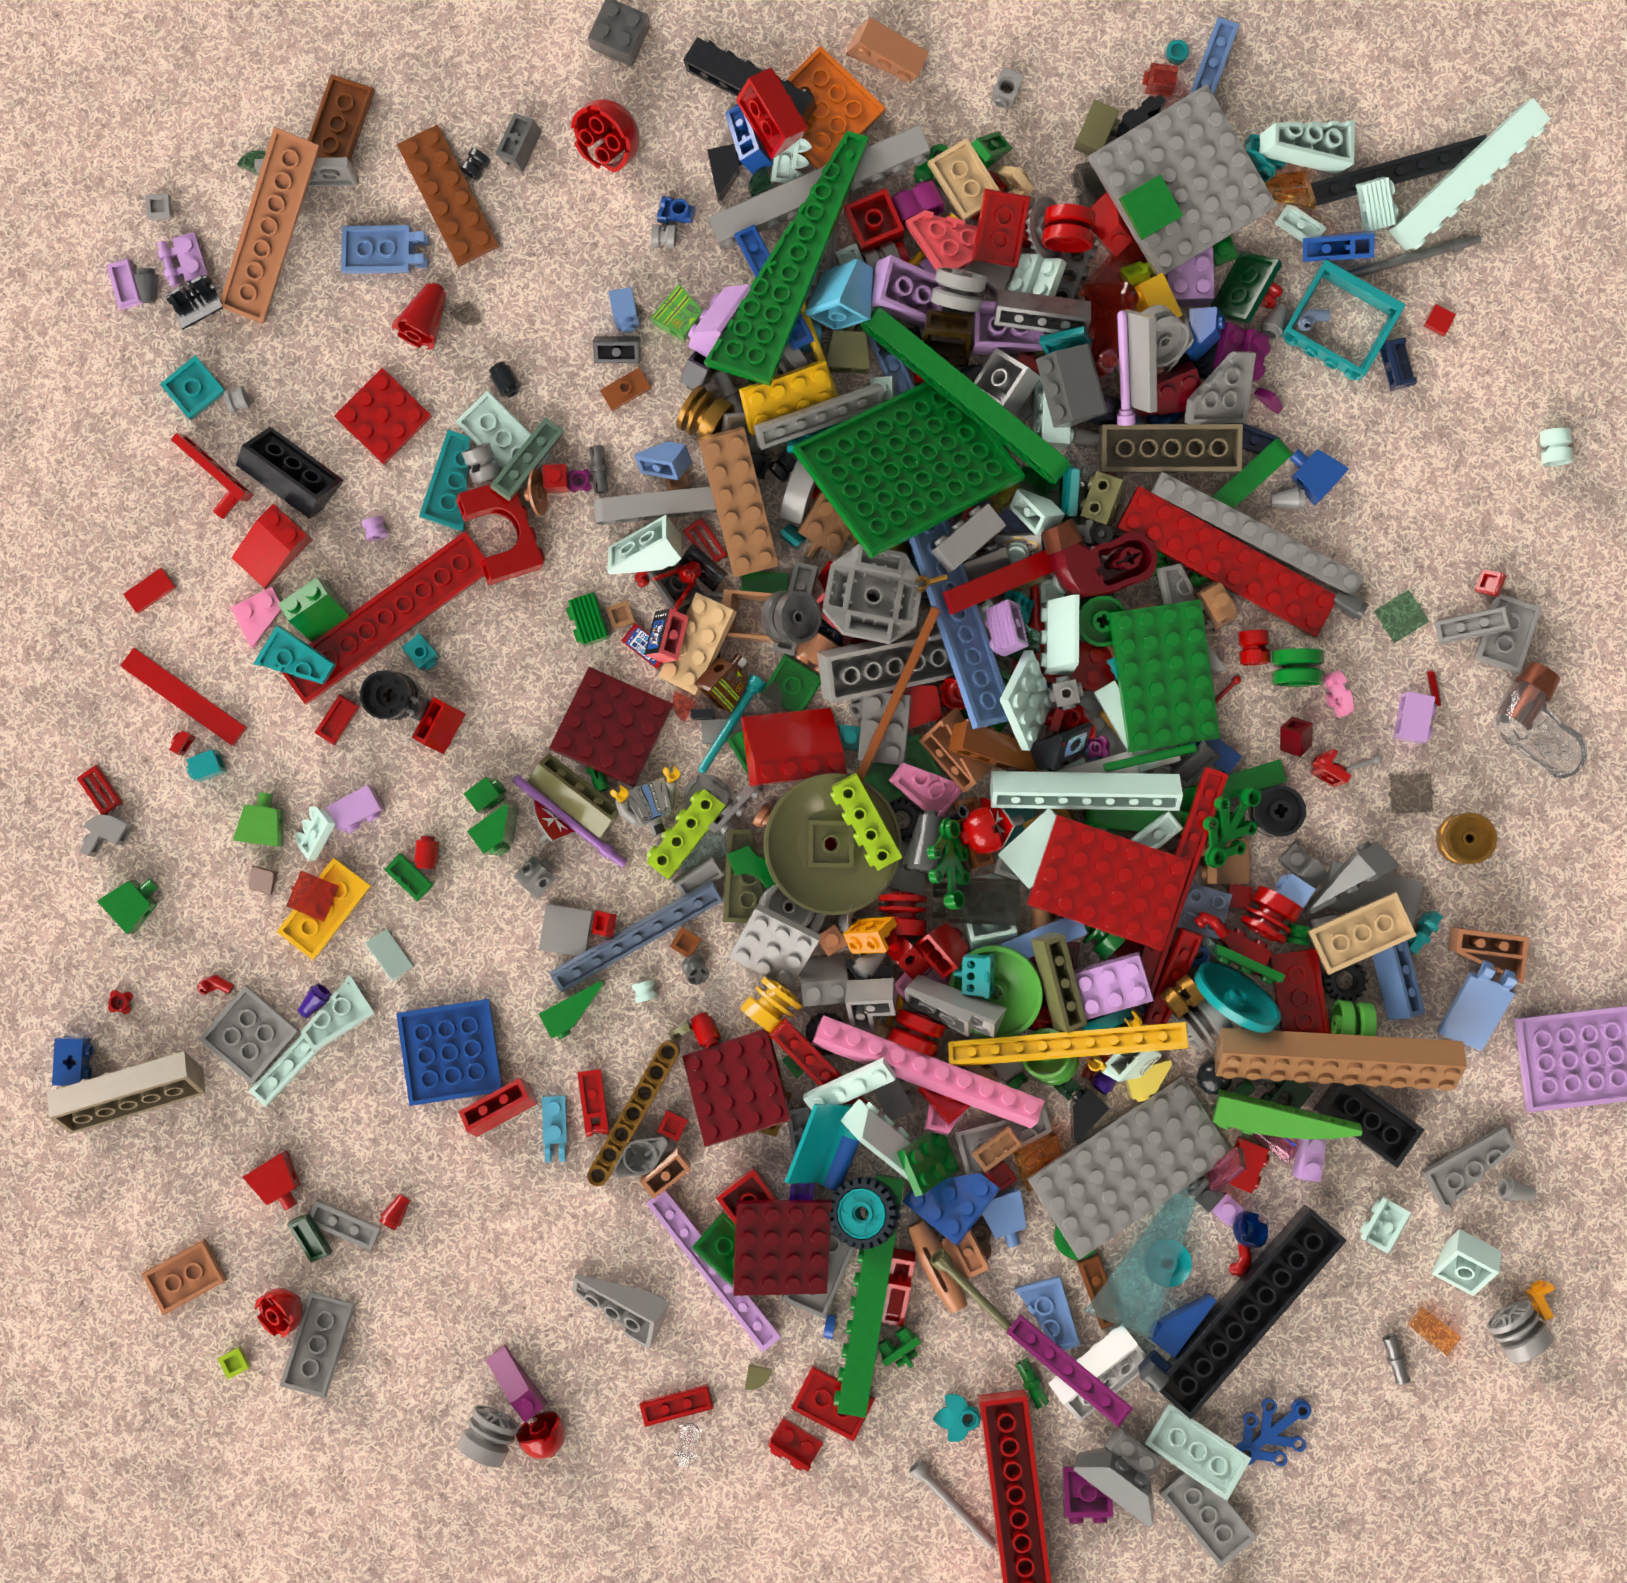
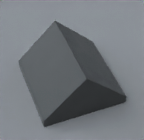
M680 562L674 566H668L662 570H654L648 573L650 580L672 610L688 586V583L680 580L679 573L657 581H653L652 578L682 565ZM697 584L691 589L677 612L681 613L690 607L696 592L704 595Z

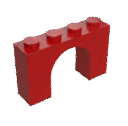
M491 484L459 493L456 498L464 522L488 514H496L508 519L516 530L517 542L513 548L483 558L480 564L489 586L540 570L544 564L543 561H545L544 553L541 548L537 547L535 541L537 540L536 532L533 527L529 526L527 521L529 518L527 509L520 503V491L518 490L513 498L508 501L491 489Z

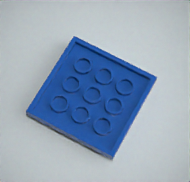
M490 998L396 1013L409 1106L491 1094L503 1087Z

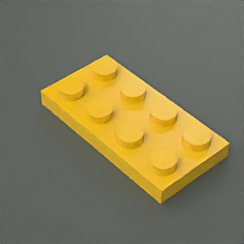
M819 360L774 377L771 386L755 383L739 389L748 432L751 435H755L754 425L833 398L827 363L824 360Z
M333 858L276 932L309 958L315 960L372 885L337 858Z

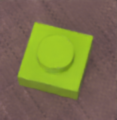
M241 1346L217 1358L227 1380L251 1367Z

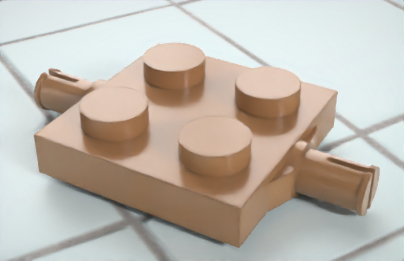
M819 492L797 533L806 537L812 543L805 556L814 560L819 548L828 550L838 556L851 531L825 495Z

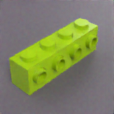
M856 772L832 785L833 792L830 795L835 804H841L845 812L842 813V817L847 826L852 825L856 833L853 836L858 846L863 845L867 854L864 856L869 866H875L877 871L903 858L901 851L858 773Z
M705 789L701 792L697 790L689 800L692 803L687 810L683 808L675 818L678 821L673 828L668 827L661 836L663 839L662 843L658 847L654 845L646 855L649 858L646 863L668 880L673 877L708 832V826L715 822L727 807Z

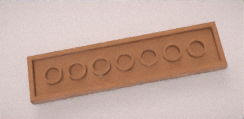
M274 127L220 299L224 309L261 324L265 323L321 145Z

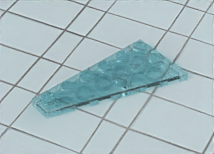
M1179 1194L1171 1197L1084 1312L1152 1338L1197 1201Z

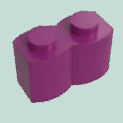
M933 181L919 182L915 185L914 189L901 190L891 198L904 229H907L905 226L906 220L924 210L934 212L936 216L944 212V202Z

